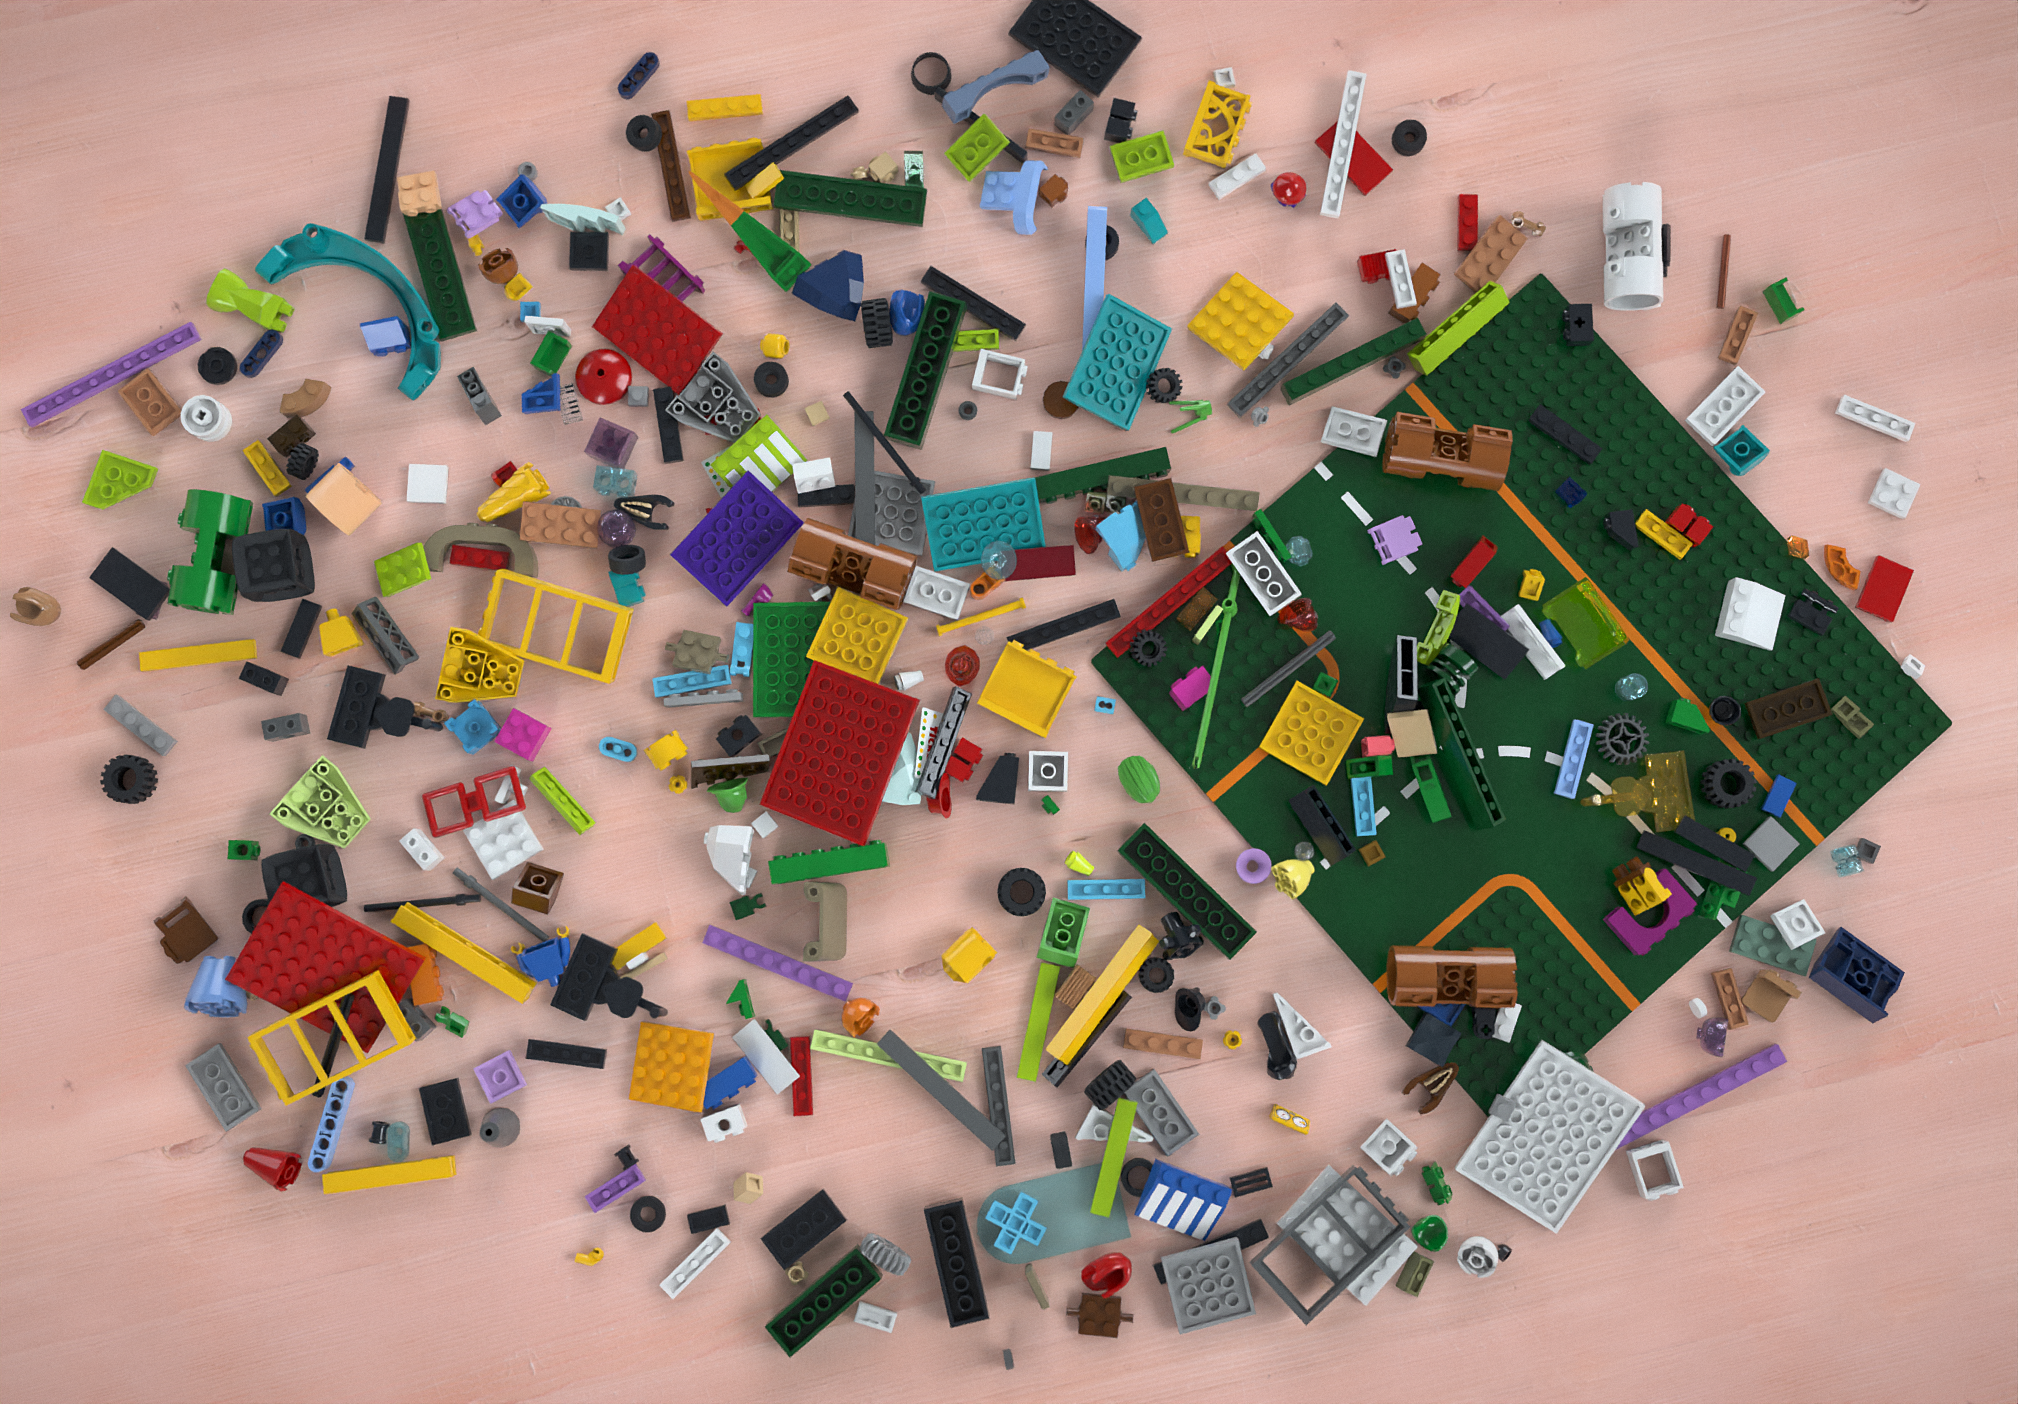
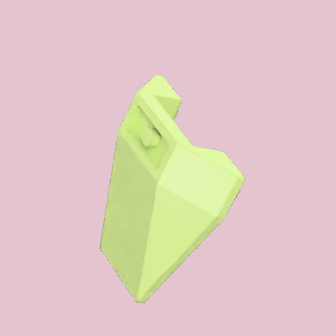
M323 755L309 768L270 813L273 818L285 827L344 849L371 820L339 768Z

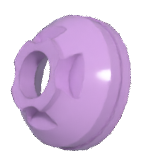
M1247 849L1237 858L1236 870L1239 877L1250 884L1261 883L1268 878L1271 872V860L1262 850ZM1251 860L1258 864V869L1255 872H1250L1247 869V863Z

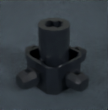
M1171 912L1162 917L1161 923L1167 936L1163 937L1159 944L1162 949H1165L1162 956L1166 961L1186 958L1204 944L1203 938L1199 936L1202 930L1200 925L1184 926L1178 912Z

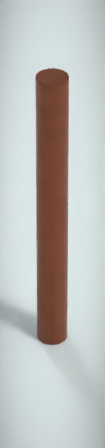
M1730 234L1723 235L1717 299L1718 309L1725 308L1731 244Z

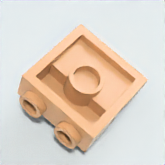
M434 170L397 177L400 209L405 216H416L422 212L433 213L438 209H442L437 176Z

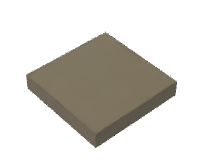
M1031 1263L1026 1266L1025 1275L1041 1309L1044 1310L1050 1307L1049 1299Z

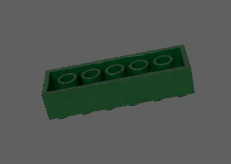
M858 1244L766 1323V1330L789 1358L882 1279L883 1274L873 1262L862 1254Z

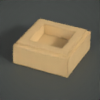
M822 401L805 408L812 426L830 419Z

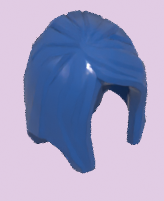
M897 290L893 293L889 305L891 326L896 334L906 336L917 331L925 305L923 295L919 294L918 296L907 290Z

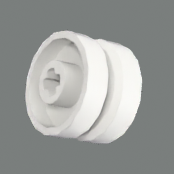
M200 395L189 399L185 403L181 411V422L184 428L192 435L207 442H214L228 434L232 425V415L227 407L214 398Z

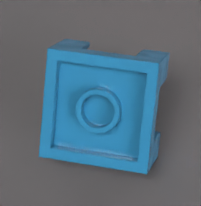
M476 699L468 704L470 708L456 719L451 717L444 723L464 744L462 745L464 750L472 755L497 737L502 729L484 705Z

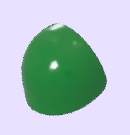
M1429 1215L1421 1218L1414 1224L1412 1235L1423 1248L1437 1252L1445 1246L1448 1240V1228L1441 1217Z

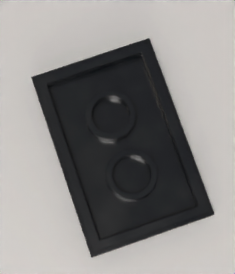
M459 1078L419 1088L432 1146L472 1135Z

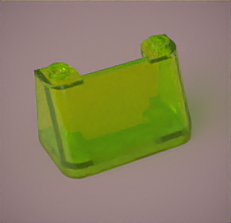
M1586 577L1542 605L1544 615L1548 619L1556 620L1575 648L1577 655L1575 660L1580 667L1584 666L1587 669L1629 641L1620 624Z

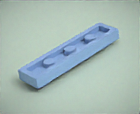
M1576 719L1573 720L1554 794L1575 799L1594 724Z

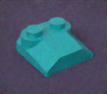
M1744 425L1713 448L1729 465L1730 472L1735 476H1743L1760 464L1770 452Z

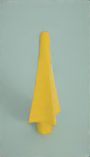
M476 234L468 238L469 247L472 248V252L474 251L476 256L482 255L481 248L485 247L479 235Z

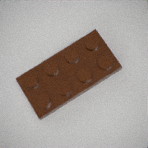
M1168 478L1134 487L1151 561L1155 562L1190 553L1172 479Z

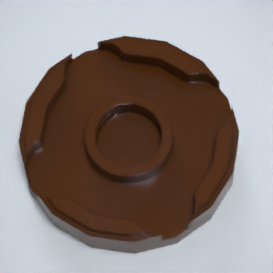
M1054 382L1044 392V409L1054 418H1069L1079 408V406L1062 398L1069 382Z

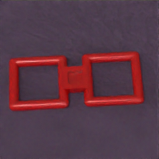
M510 766L475 777L473 781L476 791L466 793L464 784L459 782L424 793L422 800L432 836L437 838L472 827L474 825L472 813L481 810L483 819L486 822L524 811L526 805L516 768ZM510 775L517 805L490 813L482 783ZM457 791L465 821L438 829L431 799Z

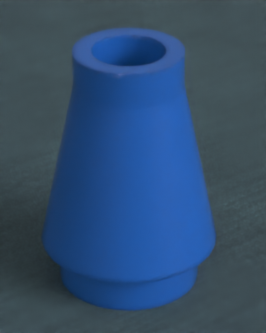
M1550 619L1539 623L1543 637L1552 648L1562 644V636L1553 626Z

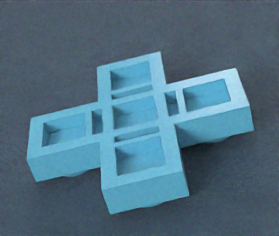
M1021 1191L1012 1209L996 1200L993 1201L985 1219L1002 1227L994 1243L995 1247L1011 1255L1020 1237L1036 1246L1039 1245L1047 1227L1030 1219L1038 1203L1037 1199Z

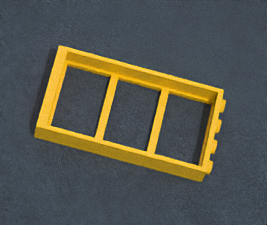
M499 569L494 573L495 576L492 577V583L494 584L487 596L489 603L487 609L483 612L482 619L484 622L478 631L479 636L523 658L607 684L615 681L634 611L633 608L506 569ZM505 579L536 588L520 648L489 639ZM543 590L576 600L561 661L527 651ZM584 603L617 613L601 674L568 664Z
M379 970L253 1032L247 1037L250 1042V1048L257 1054L259 1064L266 1070L269 1082L275 1086L280 1100L282 1099L285 1106L410 1045L416 1039ZM365 985L398 1043L367 1059L335 1003V1000ZM325 1005L329 1007L359 1063L329 1078L296 1019ZM286 1024H289L320 1080L319 1083L296 1094L293 1093L262 1036Z

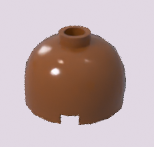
M500 248L495 249L483 256V263L481 265L478 264V267L486 280L493 284H507L515 277L518 271V263L513 251L509 248H505L507 251H501Z

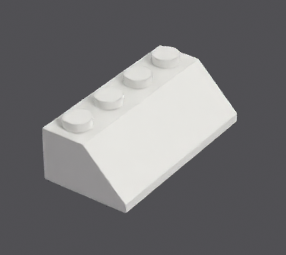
M1258 531L1226 553L1269 616L1286 607L1302 595Z

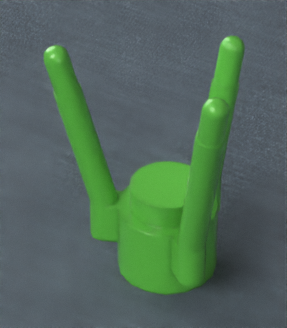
M1209 400L1169 402L1170 405H1194L1181 407L1180 411L1194 410L1195 415H1199L1198 418L1171 430L1172 434L1199 421L1207 420V416L1212 415V407Z

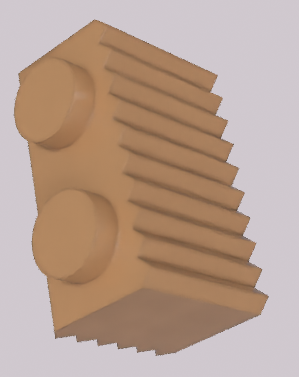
M1076 964L1054 996L1074 1010L1082 1001L1086 991H1089L1094 985L1096 977Z

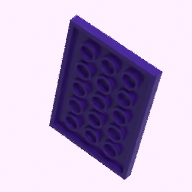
M747 470L669 555L725 606H728L804 522Z

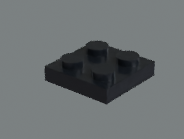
M570 232L569 269L571 271H608L609 233Z

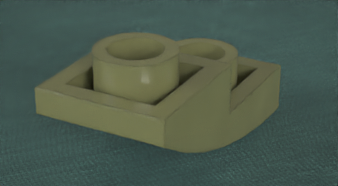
M1088 492L1085 511L1102 515L1104 512L1120 514V510L1126 505L1127 497L1107 495V492Z

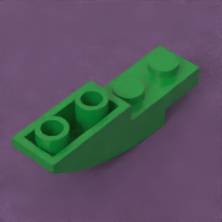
M1431 755L1410 756L1412 767L1432 822L1435 823L1452 817Z

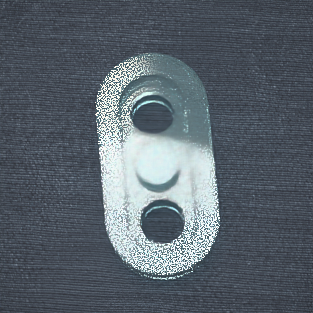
M402 1121L393 1123L388 1129V1157L394 1162H400L408 1157L410 1144L409 1126ZM398 1128L403 1130L402 1135L398 1134ZM398 1148L402 1149L401 1155L397 1153Z

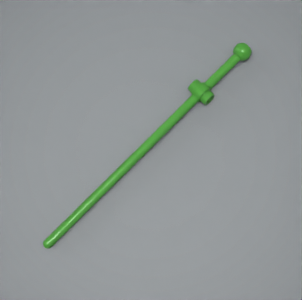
M1233 563L1231 564L1233 576L1228 598L1222 603L1224 618L1192 764L1193 768H1195L1196 760H1198L1197 769L1201 764L1231 617L1235 616L1238 610L1235 598L1240 573Z

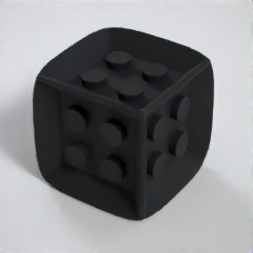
M276 529L246 534L233 539L232 556L235 578L239 592L244 598L254 602H274L314 593L315 578L312 556L304 535L292 529Z
M318 844L305 846L262 859V876L269 904L282 882L297 888L330 907L347 902L345 877L339 855L333 845Z

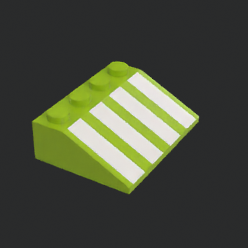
M765 415L711 463L710 466L730 488L749 470L773 492L794 473L792 464L807 462L808 460L768 415Z

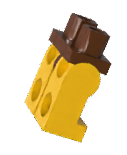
M1637 856L1626 862L1631 870L1630 872H1628L1624 864L1612 870L1617 878L1613 883L1616 888L1618 887L1635 916L1662 903L1672 895L1668 888L1664 889L1660 884L1655 872L1650 869L1651 865L1648 862L1643 864Z

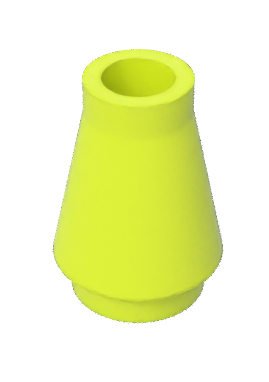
M1071 851L1064 862L1067 868L1087 876L1094 869V866L1078 851Z

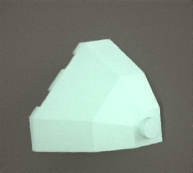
M910 732L906 736L882 802L898 805H914L921 802V794L915 792L919 782V778L914 777L917 750Z

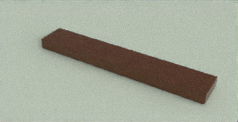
M666 110L651 113L652 119L657 121L662 129V139L657 147L671 220L674 222L689 219L691 216L671 112Z

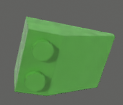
M1053 897L1036 958L1074 968L1078 959L1090 908Z

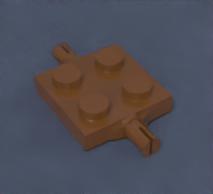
M1082 1293L1078 1309L1066 1308V1316L1078 1317V1334L1118 1338V1329L1121 1321L1133 1323L1134 1315L1125 1314L1121 1311L1120 1296L1103 1298L1101 1294Z

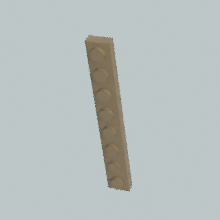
M1109 475L1107 495L1136 498L1134 487L1156 482L1157 480ZM1172 482L1177 503L1257 511L1260 495L1258 491Z

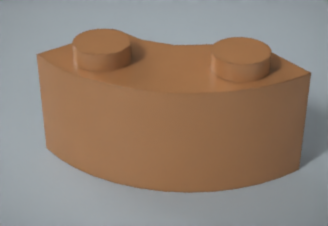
M305 379L298 391L291 394H283L279 412L287 418H293L295 415L300 417L310 415L325 403L332 387L324 381Z

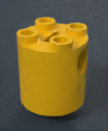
M971 927L941 955L943 970L953 981L968 984L996 957L997 952Z

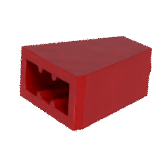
M1482 535L1452 572V581L1459 587L1467 588L1496 554L1498 547Z

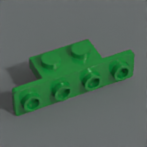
M1721 859L1718 860L1719 862H1721V863H1723V864H1726V865H1728V866L1733 867L1732 865L1726 863L1725 861H1723V860H1721ZM1711 880L1699 916L1716 920L1722 904L1735 909L1740 892Z

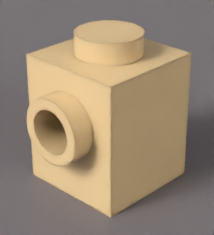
M886 151L879 157H874L868 165L870 172L868 174L874 182L889 183L894 179L895 174L899 172L898 165Z

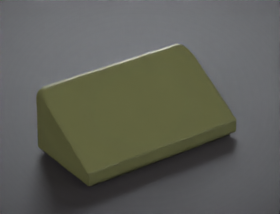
M1414 1251L1409 1256L1396 1283V1287L1418 1297L1434 1261Z

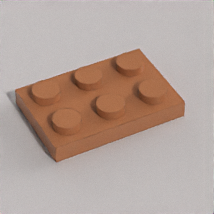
M149 368L118 390V393L152 436L158 434L181 416V408Z

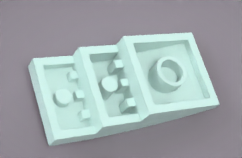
M542 204L540 207L548 220L576 232H584L585 228L595 232H604L607 228L623 235L626 229L619 216L603 210L571 204Z

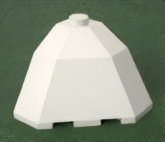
M728 825L710 827L709 833H705L704 844H707V850L714 870L741 895H745L749 880L748 868L751 859L750 847L754 833L753 828L749 826Z

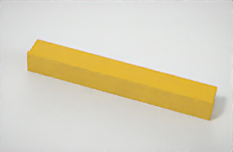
M409 902L405 906L401 905L394 918L390 921L521 1004L530 998V994L537 984L536 981Z
M1138 924L1047 1046L1046 1051L1066 1065L1069 1064L1159 943V940L1153 936V933Z

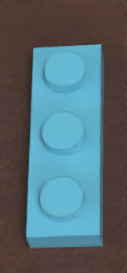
M1371 777L1351 778L1356 836L1377 835Z

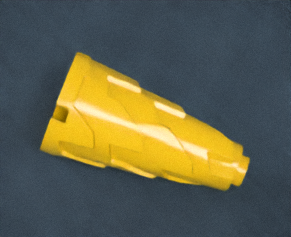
M528 462L520 467L508 481L501 485L502 487L487 497L488 499L477 508L478 512L476 514L482 522L486 521L488 523L499 517H504L516 509L522 508L523 502H537L551 494V491H547L550 488L539 470L532 471L530 469L534 466L532 463Z

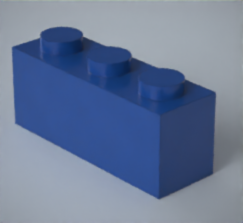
M746 1056L707 1081L703 1103L706 1110L710 1107L714 1110L723 1104L722 1099L727 1096L731 1099L740 1093L738 1091L740 1087L744 1085L748 1088L756 1082L754 1078L758 1074Z

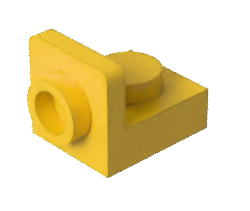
M1524 570V578L1518 595L1519 597L1538 601L1545 579L1538 570Z

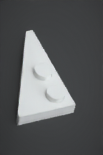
M1278 993L1272 994L1279 1014L1282 1017V1023L1292 1051L1297 1059L1332 1047Z
M1093 1104L1075 1139L1108 1140L1114 1115L1105 1110H1099ZM1132 1125L1128 1141H1153V1136Z

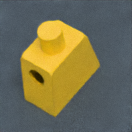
M336 608L325 612L328 621L319 625L324 655L332 657L364 645L362 638L349 617H339Z

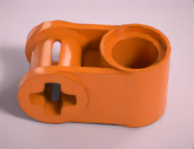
M993 565L987 568L971 584L970 595L975 600L984 599L1005 581V578L1001 577L994 570L995 567ZM976 586H981L984 592L976 594L973 589Z

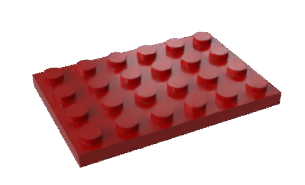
M636 265L631 266L592 325L595 330L660 381L671 387L678 395L690 383L723 335L721 331Z

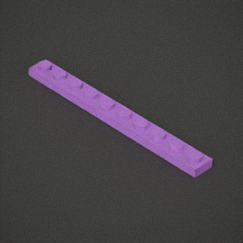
M189 322L24 407L21 411L28 425L33 428L202 339L195 325Z
M1774 1044L1641 1112L1615 1150L1786 1063L1787 1060L1779 1045Z

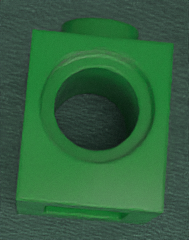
M228 841L227 859L258 861L261 852L259 841ZM246 845L248 852L246 855H243L242 849Z

